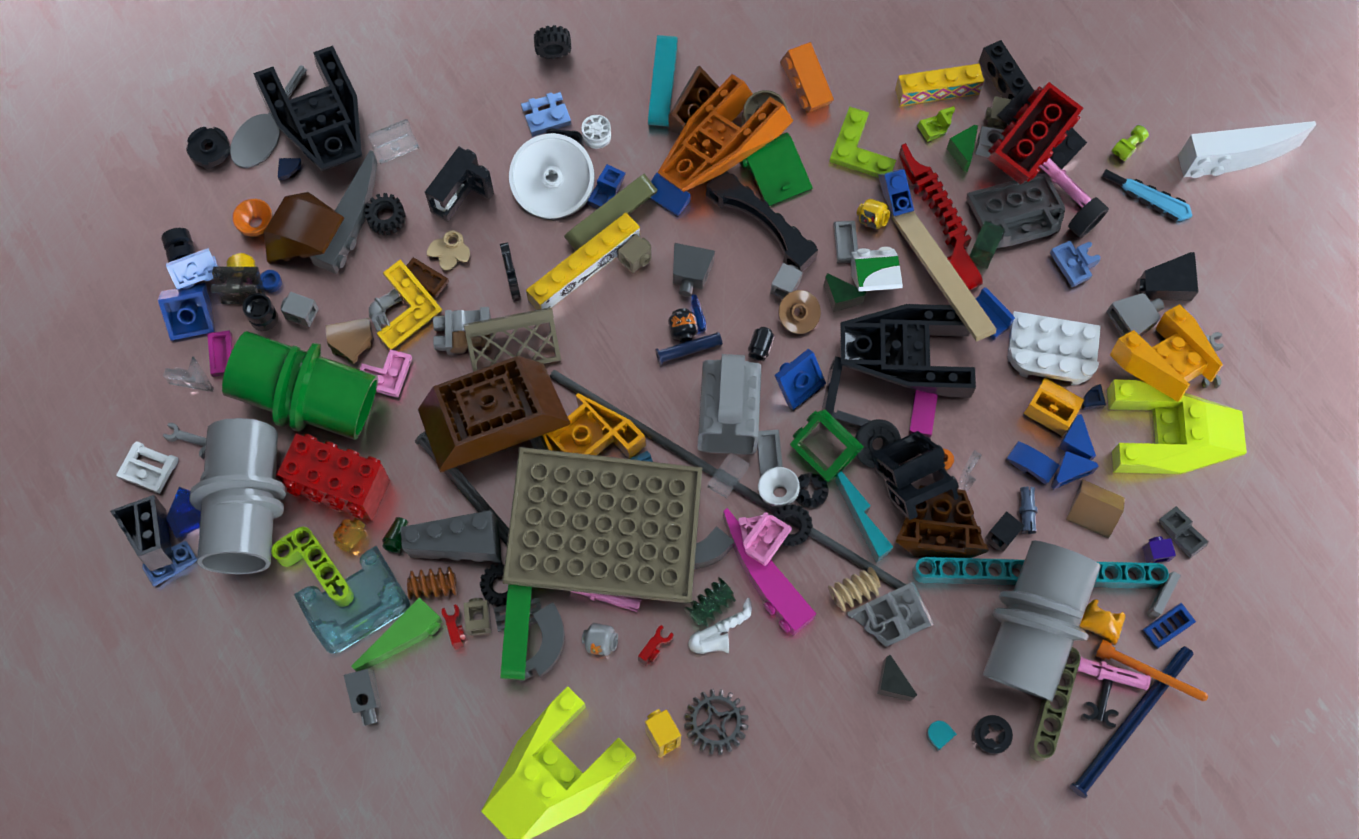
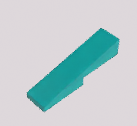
M841 471L837 474L835 483L877 563L891 552L893 545L867 516L866 513H868L871 505Z

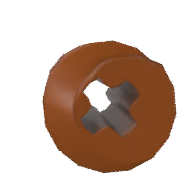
M450 566L447 568L446 574L443 573L440 567L438 568L437 575H434L432 569H429L427 576L424 575L423 570H420L418 577L415 576L413 571H410L409 578H407L409 600H412L413 594L416 599L422 598L423 593L426 598H430L432 591L435 597H440L441 591H443L445 596H449L451 589L453 594L457 595L456 575Z

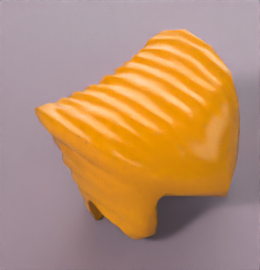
M1097 599L1092 600L1086 607L1079 627L1094 632V634H1098L1103 639L1111 642L1112 645H1116L1125 620L1124 612L1115 614L1105 611L1097 606Z

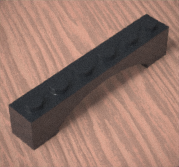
M726 171L707 184L706 196L720 208L729 206L742 210L758 219L774 234L784 251L783 262L785 264L794 265L803 272L816 260L818 249L815 243L804 238L801 232L796 227L790 226L780 213H775L765 200H760L756 197L751 188L742 185L733 173Z

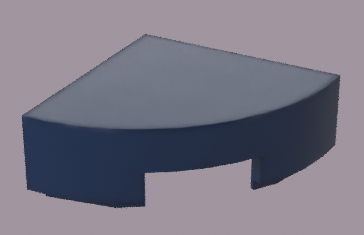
M279 158L278 179L285 180L290 178L289 176L300 169L301 159Z
M1101 384L1092 387L1085 394L1082 410L1105 407L1106 402Z

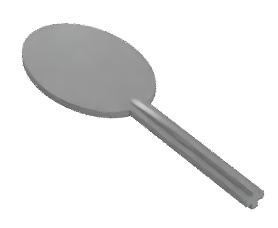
M302 65L299 66L284 89L288 98L307 71ZM270 112L253 116L244 122L235 133L230 147V154L237 166L241 168L257 166L266 160L275 149L279 140L280 129L277 127Z

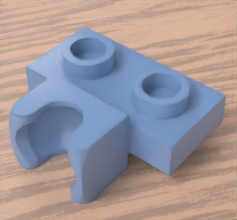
M1068 241L1050 251L1051 256L1071 287L1091 279L1093 275L1089 269L1095 267L1100 262V255L1089 256L1087 254L1092 246L1091 242L1082 244L1075 249L1071 241Z

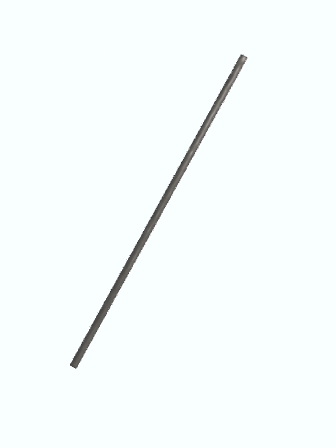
M553 370L550 377L575 393H579L631 420L645 436L694 466L702 467V471L774 514L780 508L768 505L756 492L558 371ZM788 516L785 518L784 521L800 529V522L796 517ZM812 528L810 537L866 571L868 567H872L878 578L893 588L898 589L906 585L820 531Z

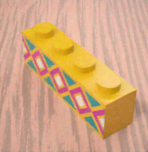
M980 64L899 75L895 91L899 106L979 95L984 78Z

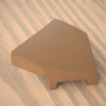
M363 318L326 325L327 344L331 348L332 353L347 358L348 362L352 364L357 362V357L364 350L372 347L370 342L372 340L370 319Z

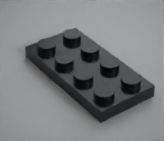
M1026 84L996 116L1007 126L1012 121L1016 122L1015 115L1025 104H1030L1028 98L1035 90L1029 84ZM1072 127L1069 131L1066 130L1067 136L1062 143L1052 149L1054 153L1050 159L1060 169L1087 144Z

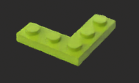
M849 106L829 162L879 178V174L893 171L896 163L895 159L857 147L869 112Z

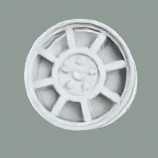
M591 115L583 121L581 127L582 137L588 147L600 149L609 144L611 140V125L607 118L602 115Z

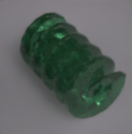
M718 577L719 583H711L712 590L709 588L704 590L706 596L702 594L697 596L699 603L693 600L691 601L692 609L687 606L684 608L688 616L697 625L702 624L708 627L707 618L713 621L716 620L713 614L714 611L721 615V605L729 608L727 600L736 601L733 591L720 577Z

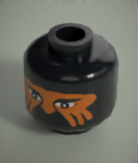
M677 309L672 312L668 319L672 338L684 343L691 341L692 337L697 335L699 329L696 316L689 309Z

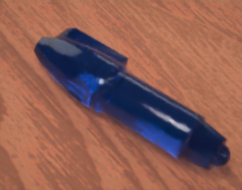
M692 294L691 304L696 316L698 332H705L707 326L705 315L697 295Z

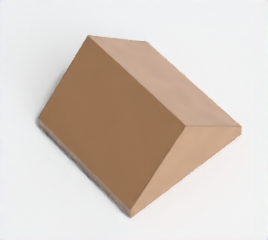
M1082 479L1066 520L1109 538L1124 512L1125 498Z

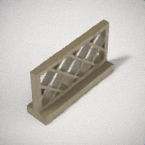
M549 307L463 324L473 372L477 371L476 363L481 356L491 361V366L497 363L496 361L503 351L511 357H516L521 354L525 347L535 353L531 359L533 361L543 364L560 361L561 356L552 308ZM549 322L551 331L546 338L535 332L540 324ZM533 325H535V327L533 328V330L528 327V326H533ZM523 327L531 332L524 343L514 337L517 330ZM497 332H504L509 336L503 347L492 341ZM487 334H492V335L490 336V338H487L486 336H484V335H487ZM533 334L544 340L537 351L527 345ZM551 335H552V341H553V343H551L550 341H548L549 338L551 337ZM481 336L487 340L481 351L473 347L472 337ZM512 338L522 344L516 355L505 349ZM489 343L501 349L494 360L483 354ZM546 343L554 347V357L546 358L540 354ZM474 351L478 353V356L476 357V359H475ZM537 356H540L541 358H543V359L535 360V359L537 358Z

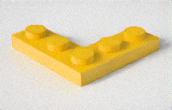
M401 259L383 272L386 279L410 306V308L390 322V326L386 325L381 329L382 331L377 332V336L389 350H394L431 321L433 317L442 312V308Z

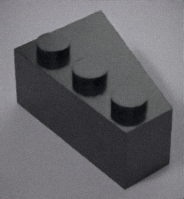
M155 495L110 511L137 556L150 571L173 564L167 512Z

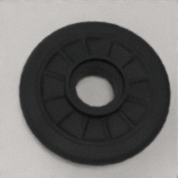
M882 419L871 420L865 423L855 436L864 446L856 456L864 465L875 468L871 453L877 450L872 446L873 441L876 438H881L883 440L881 448L901 439L898 429L891 422Z

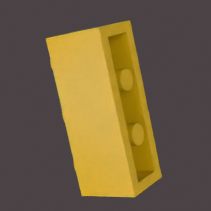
M658 709L647 716L648 720L645 721V732L660 758L680 746L681 734L667 709L662 712Z

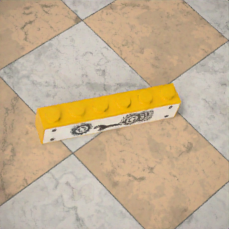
M624 213L527 288L528 301L536 310L555 306L618 256V250L635 234L640 237V226L627 213Z

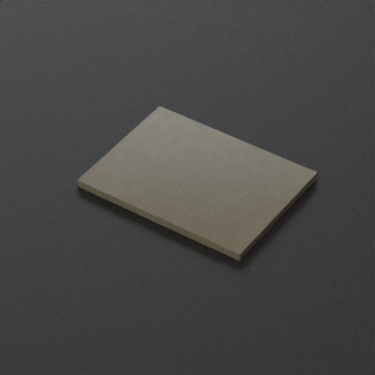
M519 447L503 584L691 604L702 467Z

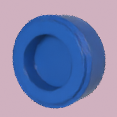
M266 270L259 276V284L265 292L272 293L280 289L282 279L278 272Z

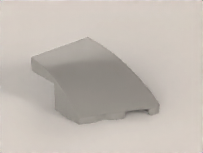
M914 582L847 612L849 617L854 618L864 626L867 632L876 636L877 640L886 647L934 624Z

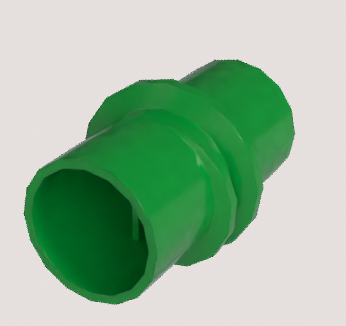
M246 331L237 340L228 359L222 381V393L224 396L271 411L275 425L286 426L290 422L292 430L301 431L307 424L355 440L362 432L371 411L377 391L378 376L322 357L321 344L312 343L309 349L304 351L300 347L289 346Z

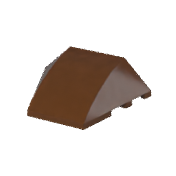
M309 192L285 196L264 231L267 262L273 264L279 259L289 261L295 256L305 258L324 254L344 217Z
M920 485L918 489L925 487V485ZM957 489L959 498L956 500L947 492H944L915 505L918 517L911 520L907 517L905 518L895 541L914 557L973 558L989 551L987 543H984L981 536V528L977 526L974 511L967 493L961 489Z

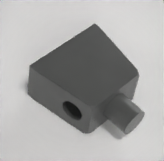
M678 243L674 244L673 283L680 285V295L690 297L693 288L703 289L714 264V250Z
M365 669L345 674L344 679L353 713L361 714L363 726L378 723L375 708L381 707L374 670ZM366 694L368 696V703L364 705L362 697Z

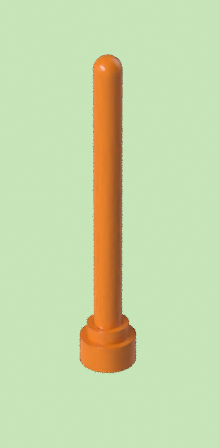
M1102 640L1095 655L1096 657L1103 660L1105 658L1108 660L1112 658L1200 701L1208 699L1206 692L1115 650L1116 647L1112 646L1111 642Z

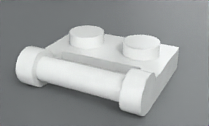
M136 441L116 476L119 479L160 494L172 470L176 468L179 458L173 455L167 456L146 448L144 444ZM142 455L164 465L160 469L137 460V458Z

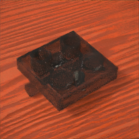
M213 267L212 275L215 284L211 285V292L218 293L221 304H243L244 300L251 294H265L258 267Z

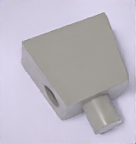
M1141 293L1113 302L1106 312L1122 336L1133 330L1140 336H1143L1160 320L1161 317L1158 312L1163 310L1165 306L1160 298L1150 301L1146 294Z

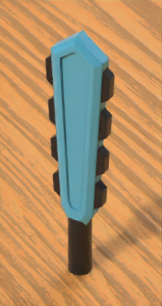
M1107 169L1102 177L1122 186L1129 196L1139 198L1140 202L1145 205H1152L1154 210L1166 213L1167 217L1174 221L1178 220L1181 222L1193 216L1190 205L1181 198H1173L1171 194L1165 191H1157L1156 187L1152 185H1144L1143 181L1125 179Z

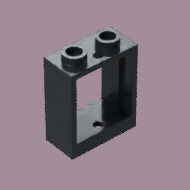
M919 431L871 453L876 472L898 490L945 467L943 448ZM921 454L920 456H918V457H916V458H914V459H912V460H910V461H908V462H906V463H904V464H902V465L899 466V464H901V463H903V462H905V461H907V460H909V459H911V458H913V457H915V456Z

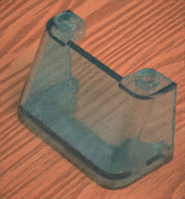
M377 546L369 549L360 557L359 562L363 569L345 579L354 594V599L348 606H337L326 591L322 593L316 586L305 587L294 594L312 631L329 653L334 654L343 651L401 616L410 607L408 597ZM337 586L335 589L338 592L339 596H342L343 592L340 589V587Z

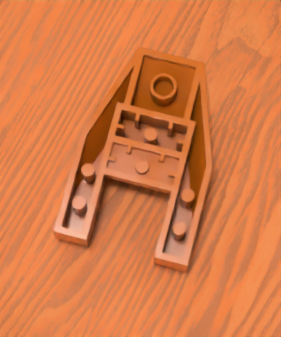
M731 74L689 118L657 173L682 192H685L723 174L780 136L793 122V119L783 104L769 97L741 128L734 124L732 121L742 112L747 99L753 93L745 81Z

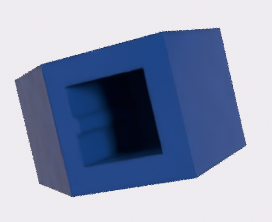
M905 169L879 174L882 193L892 215L897 216L914 211Z

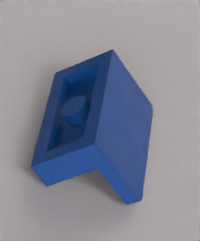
M984 287L975 299L996 327V334L990 336L995 340L1010 328L1015 317Z

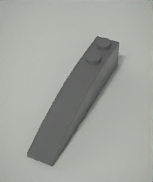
M370 150L335 209L336 212L344 217V220L324 254L310 256L313 265L337 274L339 269L344 267L349 251L354 249L357 237L366 218L364 209L367 208V202L371 203L370 198H372L375 185L377 160L373 151Z

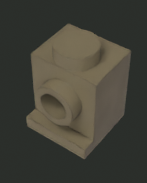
M472 598L469 602L464 603L465 629L467 634L492 633L488 601L483 600V598ZM482 614V619L474 620V616Z

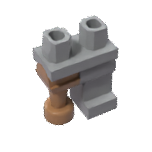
M480 307V310L471 311L445 310V315L433 317L434 331L445 330V336L433 337L434 349L447 351V355L465 353L468 350L463 324L491 319L489 307ZM487 334L484 336L490 338L491 334ZM483 337L471 338L473 347L482 346L483 348L487 342ZM489 343L485 350H491V343Z

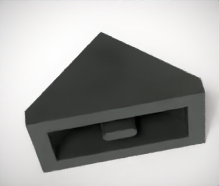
M887 656L883 661L877 694L912 701L917 696V693L892 656Z

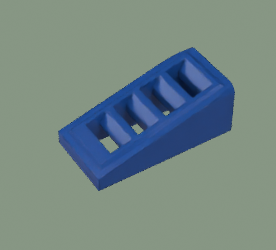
M1179 603L1145 627L1143 631L1158 649L1196 623V621L1185 606ZM1174 613H1179V615L1185 621L1183 625L1176 618ZM1170 617L1178 627L1176 630L1170 625L1167 618ZM1160 623H1164V625L1170 631L1169 635H1167L1164 632V630L1159 625ZM1155 627L1163 639L1159 641L1151 629Z

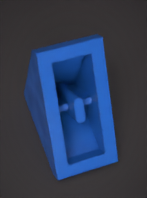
M1080 414L1077 415L1070 425L1058 448L1064 452L1068 451L1092 461L1096 454L1083 416Z
M1066 451L1060 459V466L1055 473L1051 487L1054 490L1091 475L1099 466L1097 462Z

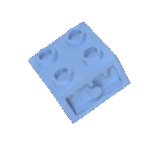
M209 248L166 263V267L177 290L191 288L195 283L202 280L210 281L220 274L216 258L212 256Z

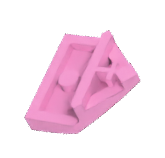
M768 512L751 518H739L746 554L766 566L791 532V526L773 515H768Z

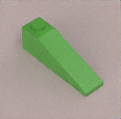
M419 597L351 667L356 672L369 669L422 641L429 634L431 636L434 635L441 627L440 623L442 620L440 616Z

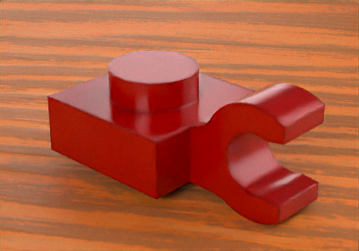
M455 604V613L453 615H447L445 608H442L441 612L446 620L452 646L454 649L464 647L462 640L466 639L463 626H458L457 619L460 617V609Z
M662 625L657 628L655 635L638 655V661L645 666L649 661L653 663L659 656L661 651L658 649L661 644H668L673 639L674 634L672 632L666 638L661 637L660 633L664 629Z

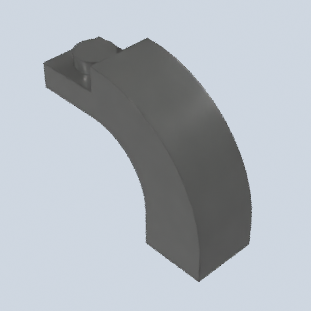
M716 526L703 541L696 543L694 569L708 567L720 561L733 548L734 540Z
M553 602L533 613L542 632V644L536 655L526 661L525 680L533 676L532 671L534 670L537 671L540 677L544 676L554 667L562 653L565 640L564 625Z

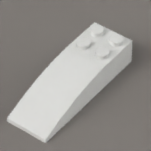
M1316 122L1191 134L1178 154L1183 177L1199 178L1203 175L1211 174L1218 176L1223 173L1256 166L1280 157L1299 147L1316 126Z

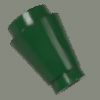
M401 517L395 518V521L382 539V547L392 553H400L402 549L401 527L408 526L409 523L406 519Z

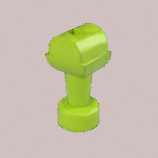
M1141 125L1135 126L1131 130V137L1127 140L1122 138L1111 152L1125 162L1135 152V145L1138 142H1144L1149 137L1147 129Z

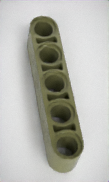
M645 174L641 175L564 235L565 239L575 251L624 213L629 215L658 191Z
M1074 647L1071 648L1069 654L1072 663H1066L1061 676L1066 682L1065 687L1058 685L1054 699L1059 702V709L1053 708L1050 701L1042 699L1029 745V754L1036 761L1048 759L1056 750L1080 663V653ZM1045 720L1052 723V732L1044 728ZM1038 743H1042L1046 746V755L1041 754L1038 751Z

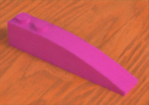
M726 508L723 511V520L729 537L734 540L733 548L750 582L765 602L763 604L765 609L771 615L775 614L780 620L778 623L786 633L790 632L794 636L815 619V611L772 560L764 566L746 554L739 521Z

